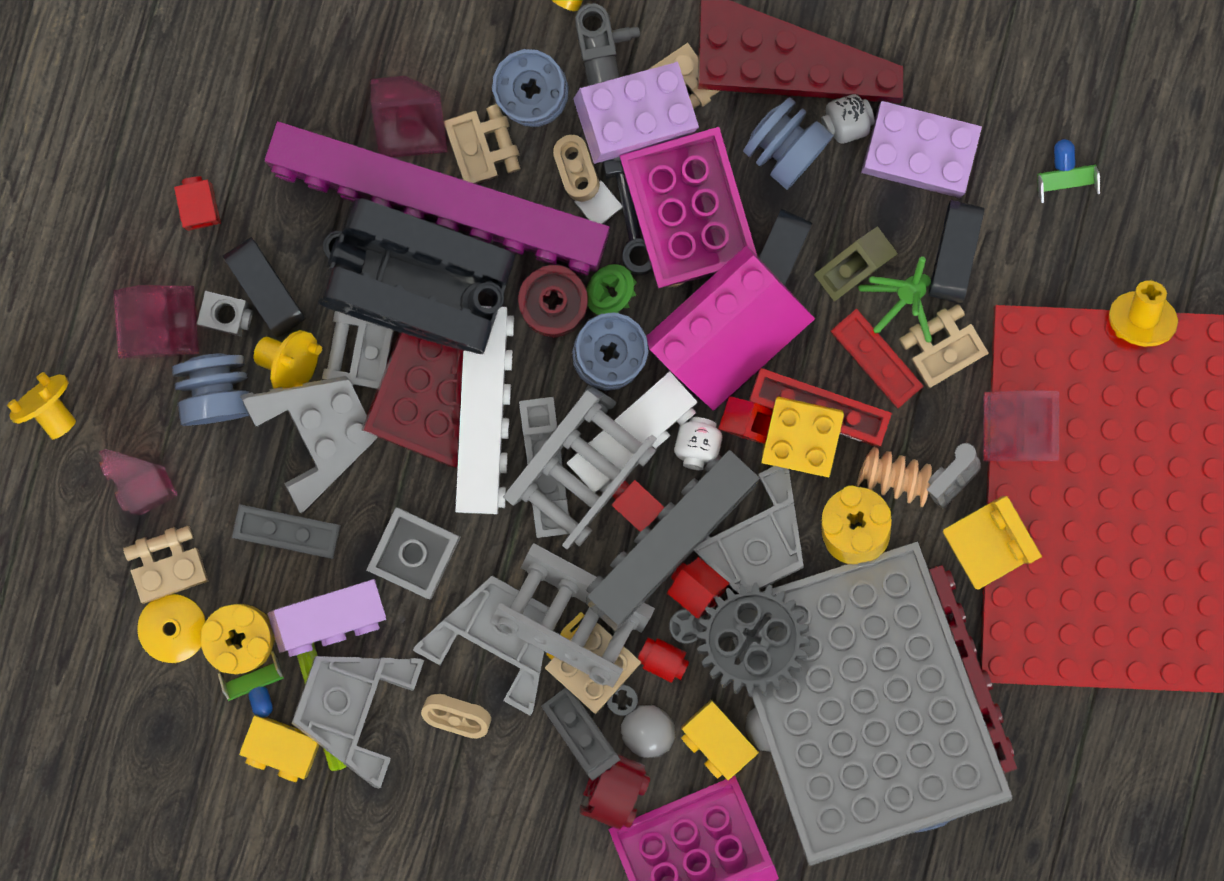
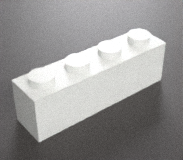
M669 371L614 421L642 444L649 436H655L657 440L652 446L656 449L671 436L666 431L676 421L681 426L696 413L692 407L697 404V401ZM604 430L588 443L620 470L623 469L634 455ZM578 453L567 462L568 466L594 493L599 490L604 493L612 483L607 476Z

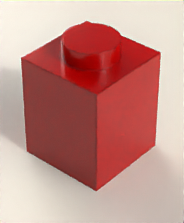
M202 176L183 179L182 185L174 187L184 229L190 231L221 224L213 185L209 180H203Z
M729 396L718 429L746 440L766 444L773 410L755 402Z
M636 480L630 485L624 481L612 496L615 501L611 506L639 532L649 526L665 508Z
M698 557L689 565L682 563L671 576L674 583L667 594L699 619L706 614V607L714 608L716 606L714 597L718 596L721 598L730 583Z

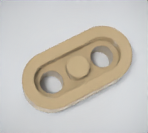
M566 135L555 144L553 150L554 158L568 195L573 200L579 202L588 201L599 190V178L585 141L576 135ZM578 152V156L575 159H568L570 153ZM581 182H588V186L585 189H578V185Z
M433 694L427 697L421 711L422 718L429 725L469 738L485 736L491 723V716L483 707L444 694Z

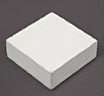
M599 181V190L592 199L584 202L575 201V204L588 220L604 224L622 209V205L606 185Z

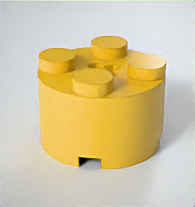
M847 486L833 495L826 503L822 513V536L830 554L846 564H858L875 560L885 551L891 534V511L884 499L872 490L856 486ZM851 523H862V527L857 526L855 530L850 528Z
M246 604L228 605L216 610L209 616L201 630V647L206 659L219 671L229 674L246 673L263 665L272 652L275 640L268 616L259 609ZM234 630L237 633L245 634L246 638L241 641L242 648L238 644L233 645L231 643V638L234 637Z

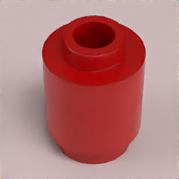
M649 637L637 658L644 665L642 669L672 683L674 677L679 680L682 679L690 662L684 659L687 652L659 638L655 641Z

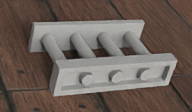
M594 387L586 390L503 496L513 506L521 500L526 503L530 501L567 531L570 535L562 544L566 549H569L574 543L578 546L582 545L593 531L588 527L636 465L639 463L644 466L656 452L652 447L657 440L655 436H649L642 444L601 410L602 406L598 402L604 395ZM584 420L589 423L591 421L596 423L634 454L622 470L579 437L581 433L577 429ZM563 447L567 449L571 447L612 481L600 497L559 464L560 460L556 455ZM542 473L546 476L549 474L591 507L580 523H577L538 491L539 486L535 482Z
M533 543L521 566L522 569L527 571V578L511 607L509 608L500 603L491 623L497 625L501 632L507 635H515L588 674L594 682L613 688L624 670L614 663L632 630L642 633L655 608L643 603L614 633L602 657L592 653L583 647L600 616L590 607L571 641L553 632L571 597H576L586 603L587 596L589 595L586 589L597 577ZM540 581H546L557 587L559 591L543 621L539 624L522 614Z

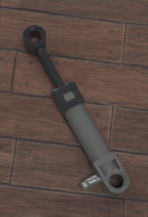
M598 4L584 5L576 15V33L588 86L620 78L615 43L629 41L640 36L638 27L612 30L607 11ZM587 17H598L602 21V26L596 31L587 30L583 26V22ZM620 157L602 163L605 177L607 179L617 178L629 238L623 250L622 263L625 268L632 272L631 274L643 276L652 270V265L649 259L645 265L636 266L629 258L633 250L643 249L647 252L644 238H642L641 228Z

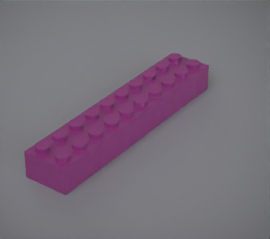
M278 121L265 157V162L272 169L271 172L275 174V177L284 181L295 183L296 178L304 180V183L308 184L309 188L319 192L327 193L330 188L336 190L341 195V198L351 202L357 198L369 200L403 211V213L425 221L428 219L437 222L436 225L455 232H459V230L469 232L472 238L491 244L492 240L503 243V249L518 255H523L524 250L535 253L536 260L546 264L556 265L557 261L567 263L571 271L588 276L590 271L595 273L598 271L609 237V226Z

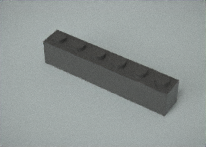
M730 450L723 457L718 454L715 459L711 460L704 468L707 471L700 481L693 478L681 491L684 497L676 505L670 502L659 513L657 517L661 521L652 530L647 526L635 538L636 547L629 554L622 551L610 564L613 570L605 578L599 575L586 589L589 593L586 604L615 632L757 486L760 477Z

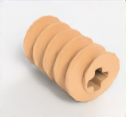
M873 447L863 461L856 487L866 479L869 490H872L879 483L881 485V494L885 495L890 487L894 488V499H898L903 492H907V503L911 504L916 496H920V507H923L929 494L927 489L930 486L928 481L932 476V467L930 464H925L919 471L918 460L915 459L905 467V456L899 455L895 462L892 463V453L886 451L881 459H879V449Z

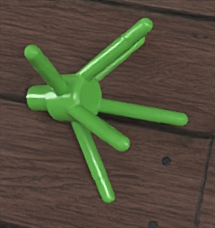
M925 257L919 258L914 276L907 278L905 281L872 276L869 278L870 283L879 285H860L858 287V290L861 292H898L900 300L874 327V333H879L905 304H912V314L918 316L925 341L928 343L932 341L921 303V298L926 294V288L931 284L930 277L922 274L926 262Z

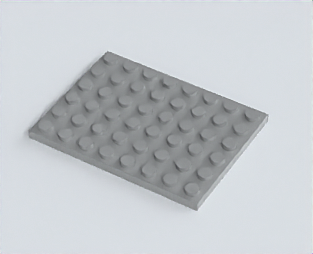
M918 542L884 552L877 559L870 562L847 564L772 589V596L774 597L782 590L785 592V604L791 600L796 601L793 613L803 611L804 618L798 624H808L809 631L800 636L809 638L810 645L800 647V649L804 650L808 657L804 660H796L802 670L801 672L789 671L792 677L791 683L781 678L779 680L780 690L777 691L772 684L767 685V695L762 694L760 687H755L752 698L809 866L1012 800L1006 778ZM746 609L740 613L739 619L742 622L750 623L757 618L758 613L755 610ZM766 614L754 637L746 636L748 646L739 657L740 663L743 661L751 643H760L759 631L771 619V614ZM775 627L769 631L768 638L773 641H781L786 637L787 631L781 627ZM732 638L735 648H737L739 642L735 638ZM755 656L750 660L749 667L754 670L764 669L768 660L763 656Z

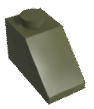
M877 226L855 241L814 275L835 302L898 253Z

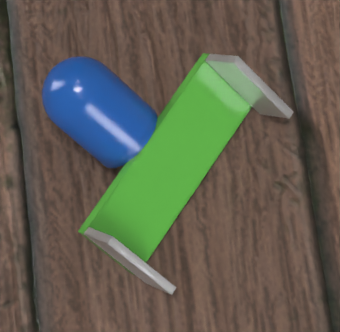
M1067 139L1058 141L1054 147V163L1057 171L1037 174L1038 193L1041 202H1044V192L1090 184H1095V189L1100 194V173L1097 166L1089 165L1074 168V144Z
M273 651L271 652L273 664L225 683L221 674L218 673L221 688L227 700L230 701L249 693L248 697L254 715L262 718L268 717L273 710L269 691L264 686L284 678L278 659Z

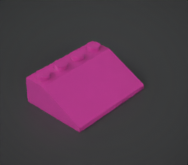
M719 127L619 156L658 289L714 275L746 245L757 255Z
M746 245L646 337L649 349L679 380L714 411L815 318Z
M733 776L729 781L725 779L638 816L634 819L630 828L623 826L619 830L613 827L608 829L629 881H776L779 879L736 776Z

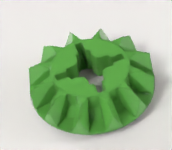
M617 264L608 265L598 270L590 279L586 289L590 310L600 315L606 313L619 314L623 308H629V300L631 297L636 296L634 286L637 282L632 277V272L624 266ZM607 285L615 288L617 292L616 297L610 296L606 288Z

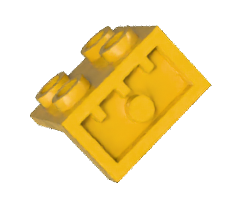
M777 397L766 444L763 445L761 463L829 477L844 412L834 408Z
M1001 496L943 529L945 538L975 589H980L1025 563L1030 564L1042 557L1008 496Z

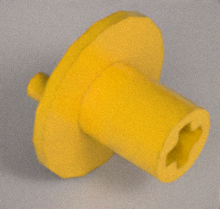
M1151 280L1139 283L1136 291L1118 296L1112 303L1109 313L1110 324L1117 337L1123 338L1131 344L1144 347L1158 346L1170 340L1176 332L1178 318L1175 309L1166 300L1167 292L1163 285Z
M299 330L291 333L283 342L268 336L262 338L256 345L253 358L257 365L271 370L270 378L273 389L281 387L287 389L303 386V383L309 382L315 371L322 346L317 344V340L312 333Z
M42 372L36 377L40 382L38 385L29 390L18 402L14 399L7 404L11 410L9 415L12 422L18 424L34 417L51 439H57L67 433L76 423V419L59 399L69 382L65 375L59 374L49 378L45 372Z

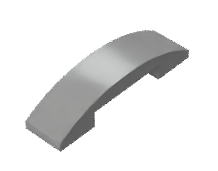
M553 397L519 401L527 464L531 462L557 429ZM560 450V452L556 455V457L560 460V461H559V464L562 466V458H561V450ZM542 473L535 482L539 486L538 491L569 515L565 486L550 474L546 476ZM532 504L537 538L569 534Z

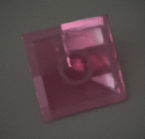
M407 76L371 79V106L379 154L389 157L448 152L440 92Z

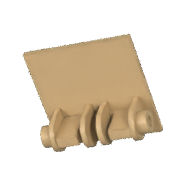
M596 623L583 648L602 657L613 636L600 624ZM623 646L614 664L624 670L613 688L594 682L588 674L556 657L549 662L545 669L596 714L642 662Z

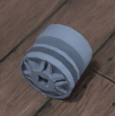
M522 49L509 54L499 63L493 76L492 91L497 105L512 121L523 126L540 127L553 122L563 112L568 102L569 86L564 72L551 56L539 50ZM533 82H536V86L541 92L540 94H533L532 99H529V95L524 89L525 87H531Z
M790 97L781 105L773 108L761 120L751 133L748 144L743 150L748 157H751L760 147L764 149V152L756 161V164L759 166L765 164L773 157L777 163L773 167L770 176L786 190L804 173L834 137L818 121H815L803 130L799 126L806 115V111L803 108L792 119L787 115L796 104Z
M618 313L600 314L589 320L579 332L572 350L573 365L579 377L588 385L604 391L617 390L631 383L645 366L648 344L647 337L640 325L629 316ZM608 346L614 348L613 354L617 359L611 358L609 362L603 360L604 353L600 349L606 350Z
M223 353L209 354L191 358L184 363L172 367L173 376H189L188 380L175 383V390L191 391L192 397L177 403L182 426L210 424L250 416L240 398L241 395L250 392L233 390V384L247 379V373L230 372L231 369L245 365L244 356L226 355Z

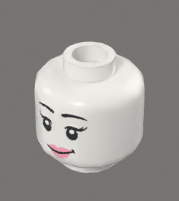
M691 417L689 422H685L679 427L674 452L678 458L684 461V467L693 470H703L704 465H707L719 454L722 433L716 428L717 424L714 421L700 417Z

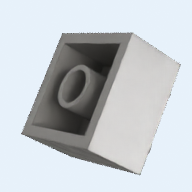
M396 507L367 571L430 600L435 594L461 536Z

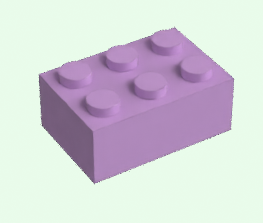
M678 62L580 88L573 98L594 164L617 158L622 154L692 135L699 128Z
M881 101L877 108L875 123L872 128L861 173L961 198L966 192L982 126Z
M374 579L267 613L279 653L288 650L289 657L313 650L311 643L321 640L322 646L346 640L345 632L354 630L356 636L380 629L378 622L387 620Z

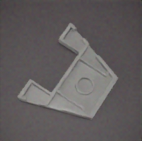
M346 376L303 383V386L287 389L281 387L270 389V392L253 394L252 392L240 396L255 426L288 410L315 463V467L284 483L300 513L305 511L378 438L361 431L367 415L350 380Z
M773 466L758 474L774 505L773 507L711 538L708 535L694 550L712 569L730 583L729 586L737 594H739V587L742 583L747 592H752L754 583H758L760 590L804 568L790 473L787 468Z
M491 576L414 647L413 651L441 665L458 634L520 668L503 701L531 716L534 709L544 651L515 635H507L501 632L497 625L491 623L499 604L501 603L510 608L519 592L518 589ZM531 597L522 615L541 624L550 607Z
M316 656L292 724L373 787L379 789L381 788L391 758L357 746L379 680L413 691L424 660L416 658L372 659Z

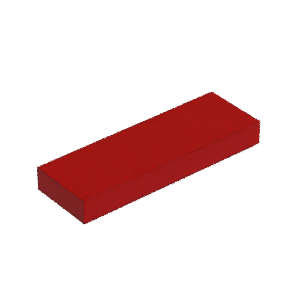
M855 309L830 332L898 409L924 386L878 333H874V328L858 309Z

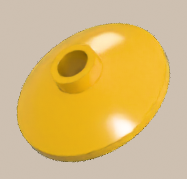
M171 594L151 601L143 609L138 621V637L145 651L153 658L167 663L181 662L195 655L201 648V630L206 619L202 610L194 601L182 595ZM168 622H172L176 626V632L172 636L167 635L164 631V627Z

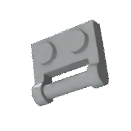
M335 311L333 322L336 325L327 369H323L322 379L346 376L352 385L378 389L388 363L394 330ZM349 325L358 326L350 373L341 371Z
M964 443L959 445L955 451L956 459L946 470L943 467L939 468L928 481L930 486L927 491L932 500L942 509L959 494L981 469V463L977 457L976 450L970 444Z

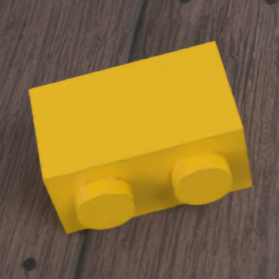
M712 700L681 726V729L685 732L681 739L694 753L699 749L708 758L704 765L717 779L723 775L729 781L759 753Z
M254 715L239 755L247 757L245 763L262 770H265L266 765L279 770L278 776L297 782L298 777L301 779L308 777L319 744L295 727L269 717L262 718Z

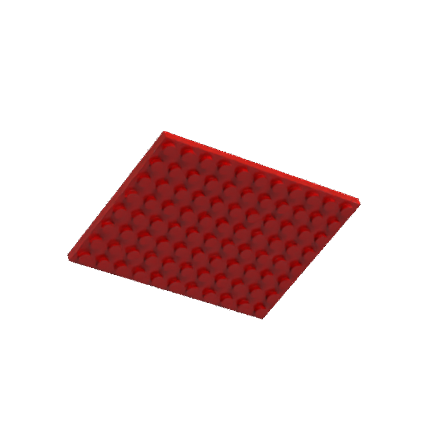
M995 305L993 316L986 505L1001 496H1008L1042 557L1030 564L1025 563L983 587L980 668L987 670L991 683L1224 693V315L1176 313L1178 318L1177 328L1170 340L1158 346L1144 347L1131 344L1123 338L1116 336V332L1111 327L1109 320L1110 310Z

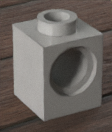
M205 291L197 325L242 336L243 329L248 330L250 327L253 310L248 309L250 303L245 300ZM224 306H233L235 310L234 319L227 324L221 323L218 318L220 309Z

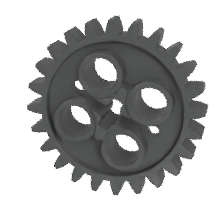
M743 583L740 584L739 594L737 595L729 588L726 589L727 600L724 601L716 596L714 599L717 609L705 608L710 620H699L700 626L706 632L696 633L697 640L706 642V644L699 646L697 650L701 655H709L702 661L703 667L714 666L710 672V677L715 679L722 675L720 683L722 688H725L731 682L734 683L735 694H738L742 686L747 687L750 697H752L755 687H760L762 694L767 695V685L770 684L779 691V680L781 678L789 683L792 682L790 670L801 672V666L796 660H804L808 657L807 653L800 649V647L810 645L809 638L800 636L809 631L808 624H798L804 618L803 611L792 612L796 607V601L791 600L785 604V592L783 590L776 597L772 596V585H768L764 593L759 591L758 583H754L752 592H747ZM752 609L758 615L753 622L745 623L739 619L740 613L743 610ZM766 614H771V619L759 631L760 643L752 642L741 664L736 665V659L742 655L748 646L746 636L754 637ZM775 627H781L787 631V635L781 641H773L768 638L769 631ZM728 637L735 638L739 642L737 648L731 652L723 651L720 648L721 642ZM755 656H763L768 660V663L764 669L754 670L749 667L750 660Z

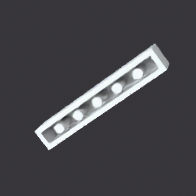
M482 306V307L489 309V308H491L492 306ZM501 307L497 312L484 354L463 350L456 493L457 513L498 514L499 508H505L506 499L503 496L506 493V487H500V473H507L508 453H501L502 439H508L509 418H503L504 405H510L511 384H505V370L512 371L513 350H506L507 336H513L514 316H508L507 307Z

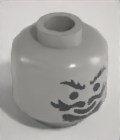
M856 94L829 102L826 105V116L821 117L822 126L834 135V139L840 144L866 137L870 132L871 126L875 123L873 111L868 100H862Z

